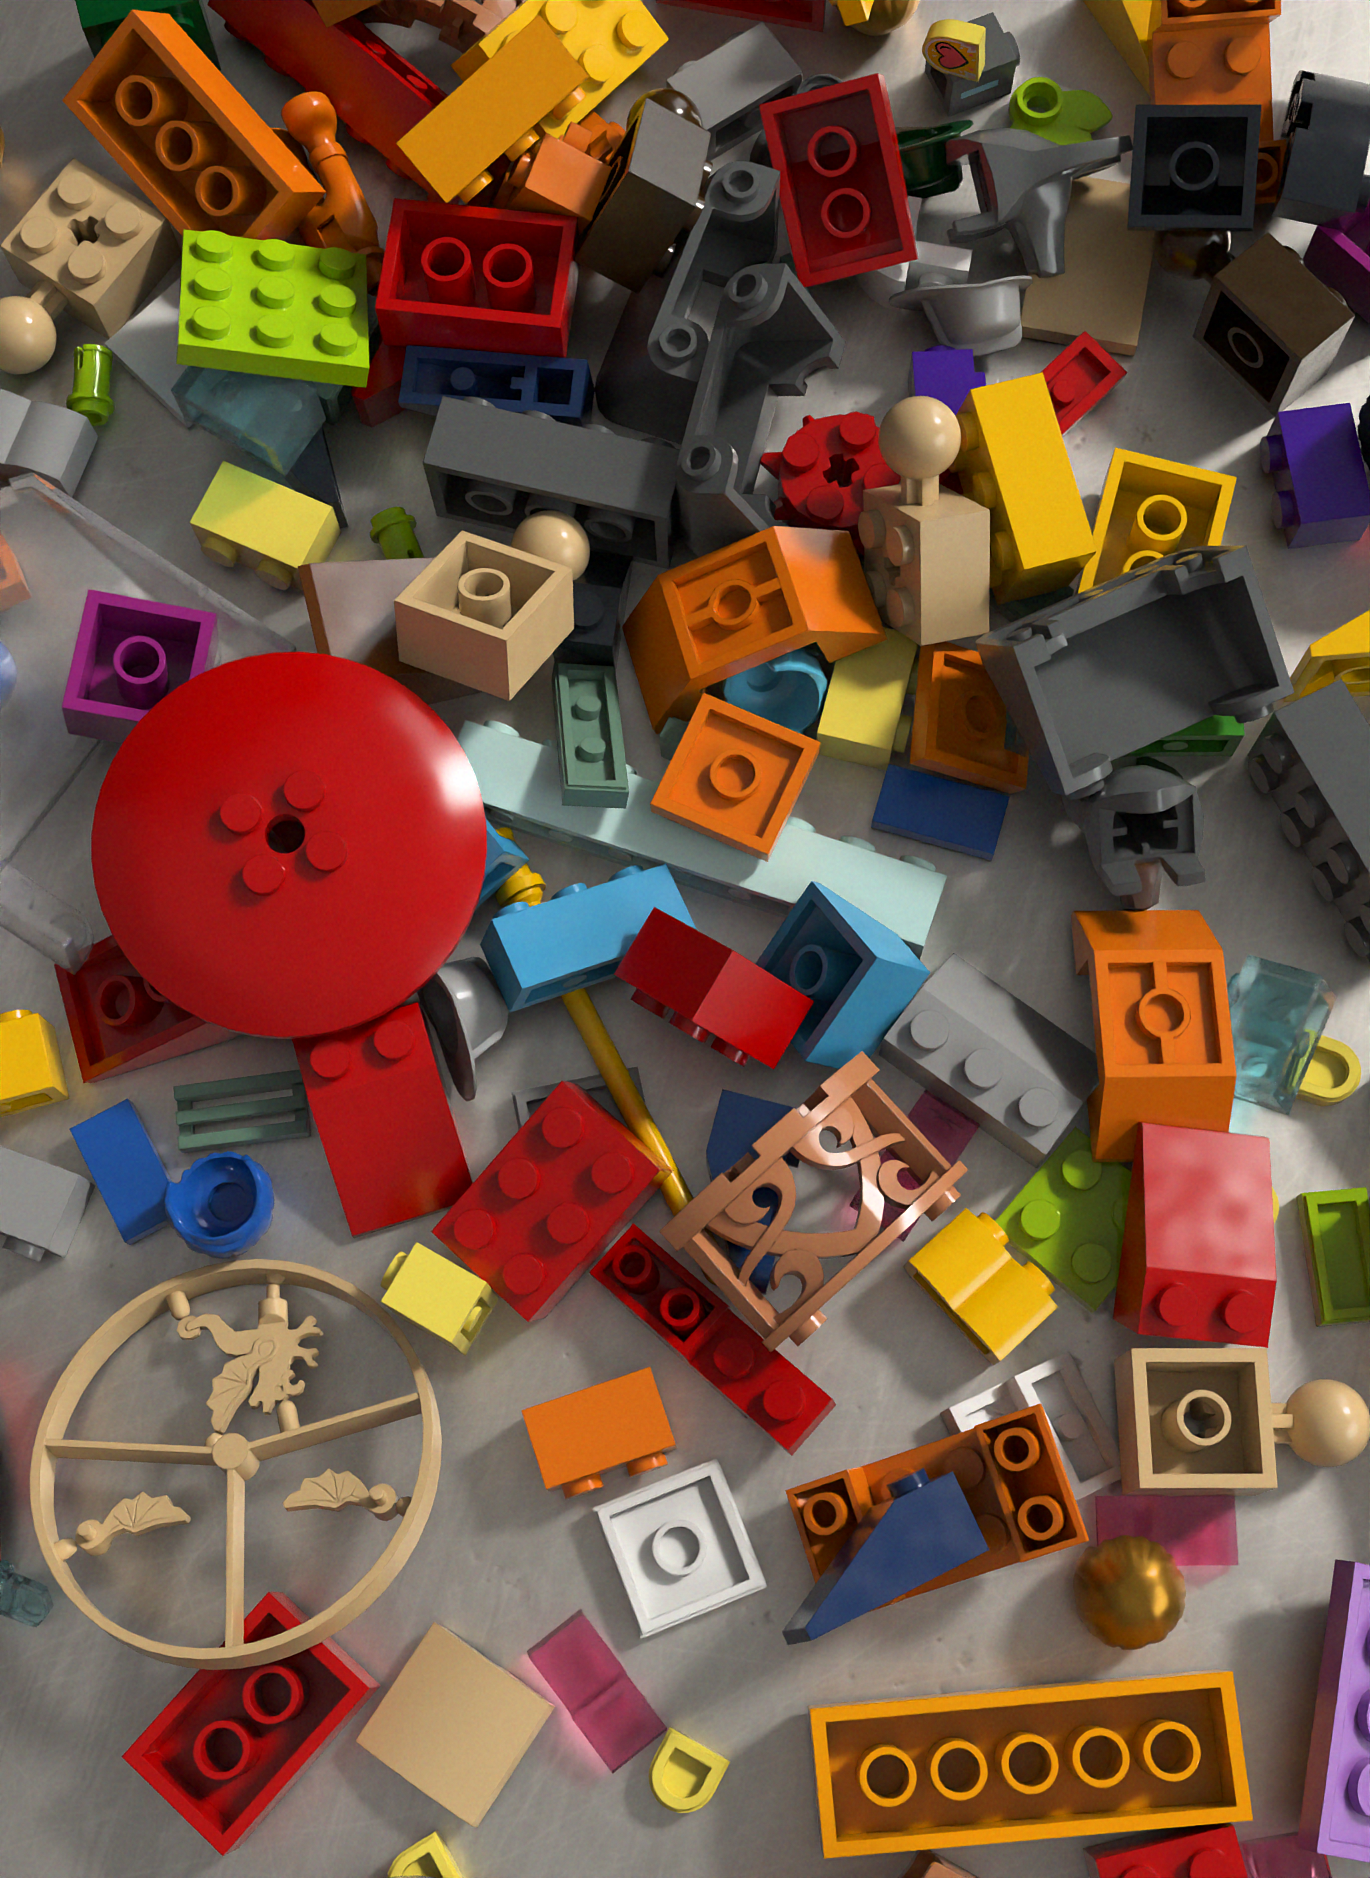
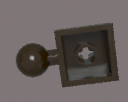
M658 88L643 94L633 104L627 117L626 132L606 163L612 169L592 221L580 233L573 261L637 294L640 293L652 273L660 277L665 272L676 248V243L673 242L680 230L687 234L692 231L704 208L705 199L698 195L706 184L713 163L706 159L711 133L703 129L699 110L687 95L671 88Z
M1155 231L1153 237L1154 254L1164 271L1181 280L1193 281L1204 278L1211 285L1192 337L1274 417L1277 412L1285 410L1327 375L1355 314L1348 308L1345 299L1338 291L1323 285L1305 267L1302 258L1294 249L1289 246H1283L1267 232L1236 258L1229 251L1231 246L1230 231Z

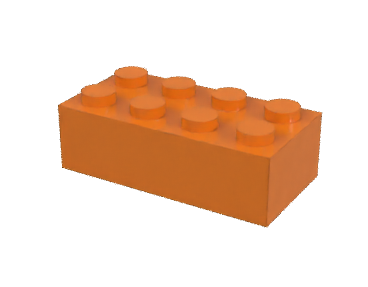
M131 10L62 100L182 236L183 229L201 232L215 230L230 236L285 241L326 193L325 189L170 14Z

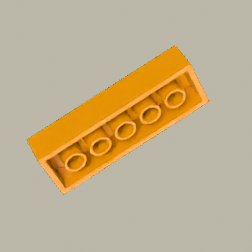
M1213 1669L807 1705L820 1846L824 1859L1253 1820L1233 1671Z

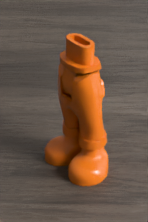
M321 92L302 93L286 102L281 110V118L287 130L270 128L318 182L315 173L309 169L304 147L308 150L309 160L315 172L319 175L326 191L325 199L323 196L297 226L298 231L306 246L323 249L337 247L352 253L366 254L367 294L377 297L385 253L384 249L379 247L377 222L348 163V156L345 150L335 140L337 118L333 105L328 97Z

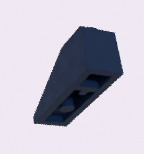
M407 345L398 402L402 408L437 416L443 396L462 400L465 397H477L490 402L498 409L520 414L526 410L539 411L549 415L556 422L581 427L591 423L595 388L588 360Z
M922 1468L886 1485L891 1497L869 1508L783 1629L782 1634L787 1645L812 1641L989 1550L953 1471L929 1479L925 1469Z

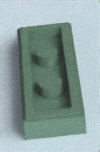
M554 663L551 682L562 806L626 809L629 786L615 667Z

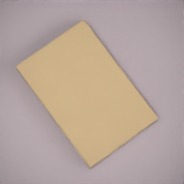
M1086 176L1072 180L1069 210L1065 222V273L1048 278H1039L1035 273H1028V276L1032 277L1033 283L1025 289L1021 310L1022 337L1070 345L1079 335L1086 331L1105 351L1131 356L1135 355L1154 250L1153 237L1155 231H1128L1130 184Z

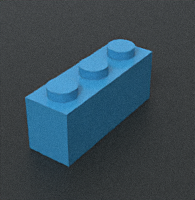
M667 864L644 870L641 865L630 866L612 875L607 883L587 888L584 883L570 885L555 893L550 901L529 907L527 902H517L496 912L490 921L480 946L509 1012L617 977L614 975L615 971L654 907L696 929Z

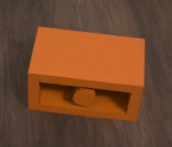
M650 1367L521 1410L546 1490L553 1492L562 1489L565 1500L604 1487L601 1475L626 1467L629 1477H635L668 1465L664 1453L677 1449Z

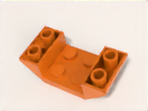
M1152 0L1147 35L1150 105H1261L1255 205L1275 203L1286 150V139L1274 140L1269 23L1281 15V0Z
M772 526L657 575L622 625L652 729L656 734L661 733L669 717H676L685 722L690 721L703 693L708 694L707 686L811 643L817 642L828 662L832 663L888 640L849 531Z
M1073 911L1071 923L1076 975H1089L1099 1078L1098 1087L1087 1098L1092 1161L1133 1162L1138 1122L1229 1132L1237 1075L1222 947L1200 911Z
M1042 1404L975 1425L973 1429L861 1467L846 1469L785 1490L816 1584L869 1508L891 1497L886 1486L887 1484L922 1468L925 1469L929 1479L952 1471L954 1472L989 1550L871 1611L1018 1562L1022 1563L1089 1541Z

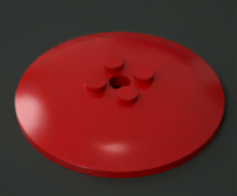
M273 652L227 662L195 676L161 699L137 723L112 760L98 796L91 834V863L94 885L102 913L122 952L139 974L168 1000L182 1010L207 1023L232 1032L274 1039L312 1038L358 1027L399 1006L425 986L443 967L457 948L471 922L480 898L487 860L486 818L482 796L474 771L461 745L438 714L417 694L397 680L374 668L345 658L309 652ZM286 820L300 823L305 829V838L297 850L291 853H278L270 848L268 838L271 829L276 824Z

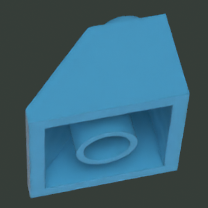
M815 881L809 883L755 963L814 1001L792 1038L791 1044L805 1061L837 1069L843 1067L861 1051L870 1059L885 1035L930 974V971L895 932L821 883Z

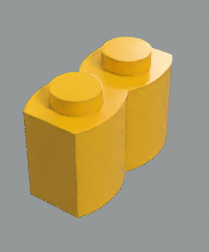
M965 1208L908 1260L903 1267L925 1294L949 1316L968 1341L994 1366L1058 1308L1050 1297L1055 1288L1047 1276L1033 1263L1027 1261L1021 1266L1011 1257L1004 1248L1009 1242L1008 1236L989 1215L981 1212L976 1217Z

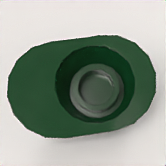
M972 120L955 121L933 127H895L907 196L924 199L954 192L961 186L963 180L962 166H948L946 164L944 143L960 137L961 132L969 129L974 124Z

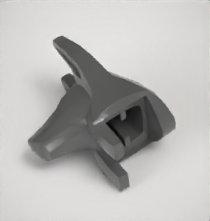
M997 128L979 130L948 140L944 143L946 164L948 166L970 165L981 213L955 220L952 223V229L947 230L949 243L971 242L994 235L1006 228L1011 233L1021 252L1028 273H1035L1039 278L1064 274L1065 222L1069 210L1072 180L1091 175L1121 163V154L1133 150L1130 135L1059 145L1027 130Z
M1149 756L1136 758V766L1116 769L1103 778L1104 787L1094 794L1079 799H1067L1066 795L1060 794L1066 815L1085 833L1089 856L1099 878L1113 895L1120 897L1123 909L1147 910L1159 903L1160 885L1164 871L1177 886H1190L1205 882V870L1198 860L1203 840L1204 814L1196 786L1184 781L1183 776L1173 767Z

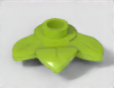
M1034 77L1020 85L1013 92L1008 109L1012 122L1010 129L1027 130L1059 145L1092 141L1090 133L1103 128L1113 118L1110 109L1098 96L1086 90L1062 91L1055 81L1045 77ZM1038 107L1043 109L1045 113L1033 112L1030 108Z

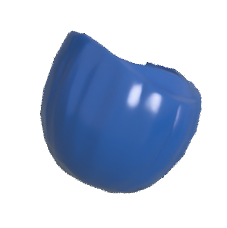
M226 1151L222 1154L211 1153L206 1158L196 1160L190 1169L184 1170L181 1181L178 1183L171 1181L167 1183L163 1200L165 1216L171 1228L175 1230L179 1238L183 1239L187 1247L192 1251L206 1254L212 1258H230L232 1255H242L252 1246L256 1245L271 1226L274 1208L271 1178L263 1166L253 1161L247 1154L242 1156L232 1151Z

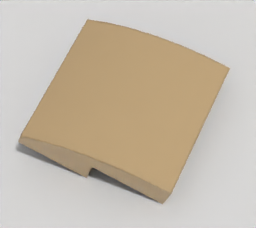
M433 1622L355 1741L434 1801L469 1825L477 1828L555 1706L507 1670L492 1663L447 1628Z

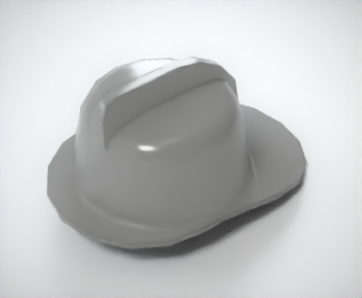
M1022 275L992 280L981 284L920 287L892 295L889 298V303L891 306L899 309L924 310L941 344L951 346L956 350L973 349V356H983L1014 348L1021 342L1022 327L1019 292L1029 287L1033 281L1031 276Z
M470 957L445 963L427 984L417 991L419 1000L436 1031L452 1081L460 1096L466 1101L475 1099L477 1090L474 1060L501 1039L508 1023L507 1005L491 970L480 957Z

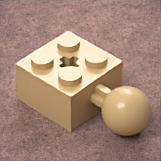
M73 158L0 244L18 281L30 289L26 297L8 296L0 299V370L11 374H28L43 367L55 351L57 333L53 321L62 310L108 340L116 334L181 256L180 247L167 218L161 212Z
M913 396L896 403L886 413L878 434L881 455L886 464L901 476V484L863 490L864 511L859 515L858 531L864 546L865 576L881 620L920 646L989 633L990 510L939 484V474L944 472L953 463L961 444L960 426L952 410L943 402L932 397Z
M544 510L536 512L525 518L516 528L512 537L511 547L462 530L394 600L399 661L510 701L574 629L573 580L578 579L583 574L590 556L589 540L583 527L573 517L560 511Z
M1131 1348L1114 1360L1122 1496H1256L1278 1488L1274 1444H1288L1301 1459L1310 1464L1320 1467H1337L1347 1464L1359 1456L1366 1447L1370 1437V1413L1366 1403L1354 1389L1339 1381L1330 1379L1310 1381L1296 1389L1286 1403H1271L1267 1348ZM1189 1408L1192 1419L1203 1421L1204 1431L1193 1435L1184 1423V1414L1189 1412Z

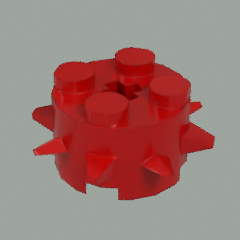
M857 411L846 415L838 414L817 419L807 415L802 418L803 427L788 437L782 452L763 453L760 464L779 481L778 499L773 502L776 505L773 518L775 520H782L789 527L849 531L857 553L864 556V546L858 531L859 515L864 511L863 490L901 484V476L886 464L881 455L878 443L880 428L876 426L874 416Z

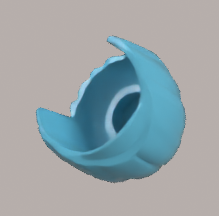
M799 648L724 679L722 689L725 702L803 734L806 729L815 723L823 711L828 693V683L825 673L816 658L810 652Z

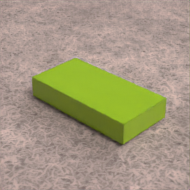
M1367 1188L1299 1194L1296 1199L1316 1327L1370 1322V1206Z

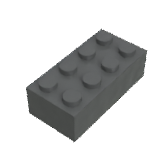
M442 397L423 459V467L436 516L514 534L519 524L528 516L544 510L560 511L573 517L583 527L589 540L590 551L633 556V561L665 569L670 567L679 535L675 475L680 449H676L671 443L659 438L648 437L640 441L618 436L610 429L597 424H585L578 427L556 422L549 415L539 411L526 410L520 414L498 409L490 402L477 397H465L462 400Z
M1340 679L1274 711L1247 754L1250 759L1248 761V768L1256 786L1265 794L1269 792L1281 811L1280 823L1288 840L1295 847L1301 846L1313 866L1311 871L1312 878L1317 890L1325 900L1329 902L1334 901L1346 921L1344 923V932L1350 946L1359 956H1366L1370 962V725L1344 682Z

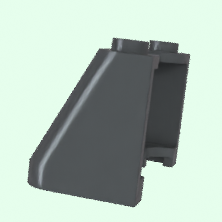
M735 161L727 163L708 178L698 195L705 199L702 213L689 234L680 230L673 242L676 243V248L665 272L660 277L652 273L640 293L637 294L631 291L596 377V403L598 410L606 419L615 424L682 445L709 345L707 333L699 324L689 320L688 317L703 281L725 288L727 282L745 267L763 264L768 261L772 264L778 244L779 170L753 162Z
M786 263L747 266L737 272L727 282L722 293L676 463L678 532L681 540L698 557L772 526L789 527L786 523L776 521L773 518L776 505L767 495L753 494L760 468V460L764 453L778 396H805L808 385L804 380L813 370L822 365H825L828 369H839L846 341Z
M1246 545L1196 546L1171 553L995 629L975 641L983 666L1048 787L1053 793L1066 795L1067 799H1079L1100 791L1104 787L1103 778L1113 770L1111 761L1213 715H1234L1237 723H1246L1263 718L1274 711L1273 702L1294 693Z

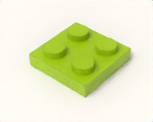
M1075 1126L995 1222L1009 1238L1008 1243L1037 1266L1089 1312L1093 1313L1117 1285L1132 1172L1120 1162H1093L1091 1139Z

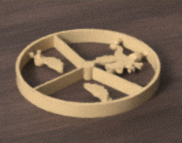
M249 1259L207 1265L177 1275L135 1297L105 1321L75 1354L62 1373L47 1402L39 1423L30 1470V1504L34 1529L41 1552L52 1575L76 1607L115 1640L140 1654L164 1663L208 1670L241 1669L271 1663L295 1655L324 1641L346 1627L367 1610L388 1588L416 1547L432 1509L441 1468L442 1436L439 1411L433 1388L416 1352L404 1332L389 1313L362 1290L329 1272L283 1260ZM269 1284L266 1287V1299L258 1303V1329L235 1332L219 1315L205 1313L199 1317L189 1316L190 1306L188 1300L219 1289L240 1285ZM279 1285L300 1286L335 1296L355 1306L375 1320L393 1338L406 1356L415 1378L418 1392L300 1427L296 1406L292 1401H288L290 1396L297 1397L302 1394L305 1382L300 1380L296 1385L290 1383V1380L296 1376L293 1370H290V1365L296 1359L306 1361L310 1369H316L318 1364L314 1361V1358L319 1355L317 1348L304 1349L299 1347L298 1344L302 1339L309 1336L322 1337L323 1332L319 1327H315L317 1320L313 1316L306 1317L297 1329H288V1303L285 1299L280 1298ZM168 1310H170L172 1317L176 1320H181L178 1322L177 1332L182 1340H194L200 1337L201 1330H209L218 1348L228 1357L236 1358L225 1363L222 1374L212 1379L213 1392L206 1405L213 1411L211 1423L216 1433H212L207 1437L204 1446L62 1440L70 1417L82 1393L96 1372L132 1334ZM259 1373V1382L253 1391V1379ZM251 1393L252 1395L248 1400L250 1407L258 1409L263 1404V1413L265 1415H271L277 1403H280L276 1412L280 1429L279 1434L248 1442L244 1436L238 1433L223 1435L238 1407ZM422 1413V1455L412 1497L399 1498L394 1489L387 1484L375 1485L368 1491L362 1481L348 1470L337 1474L328 1468L317 1478H304L300 1490L290 1493L284 1500L283 1505L288 1512L317 1508L339 1512L349 1505L362 1506L382 1521L391 1520L398 1514L403 1516V1519L386 1550L372 1568L349 1592L329 1608L305 1623L281 1634L244 1644L245 1481L256 1474L260 1461ZM58 1458L218 1466L227 1476L225 1647L191 1648L152 1641L129 1632L110 1621L89 1601L74 1579L66 1562V1559L73 1556L77 1551V1544L87 1554L100 1556L109 1550L112 1539L126 1532L140 1536L162 1527L189 1524L191 1518L180 1507L173 1506L171 1499L167 1495L152 1498L141 1492L133 1500L123 1498L109 1512L103 1524L91 1519L79 1524L75 1534L76 1541L73 1538L59 1541L54 1513V1481Z

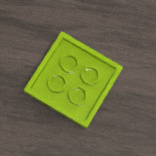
M183 229L176 364L366 388L369 373L366 254L352 253L337 247L323 249L294 245L279 239L258 240L230 236L215 230L201 232Z

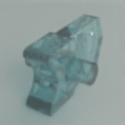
M1 1560L0 1615L32 1627L39 1626L54 1606L48 1587L14 1572L15 1569L12 1563Z

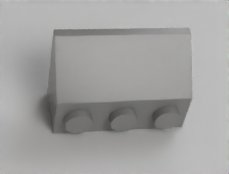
M955 953L921 987L883 1038L879 1056L1035 1168L1039 1166L1099 1083L1095 1052Z

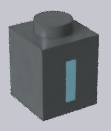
M993 12L968 21V23L986 28L985 66L978 82L949 73H942L926 61L925 73L948 117L1011 93L1015 69L1020 64V53L1014 36L1010 32H1003Z

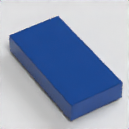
M888 764L871 828L992 861L1010 797Z
M126 1099L70 1128L125 1243L131 1245L169 1225L165 1216L163 1200L165 1198L166 1185L171 1179L133 1102Z

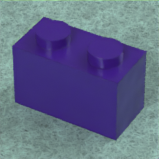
M1343 403L1277 412L1267 436L1261 438L1260 459L1264 472L1272 473L1276 492L1273 493L1271 501L1272 517L1276 528H1284L1288 549L1360 540L1370 523V490L1351 404Z

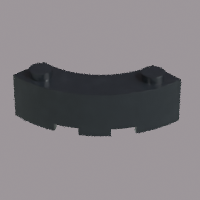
M1300 70L1293 82L1280 136L1289 140L1284 154L1272 216L1344 231L1355 212H1365L1370 199V175L1364 174L1370 144V84Z

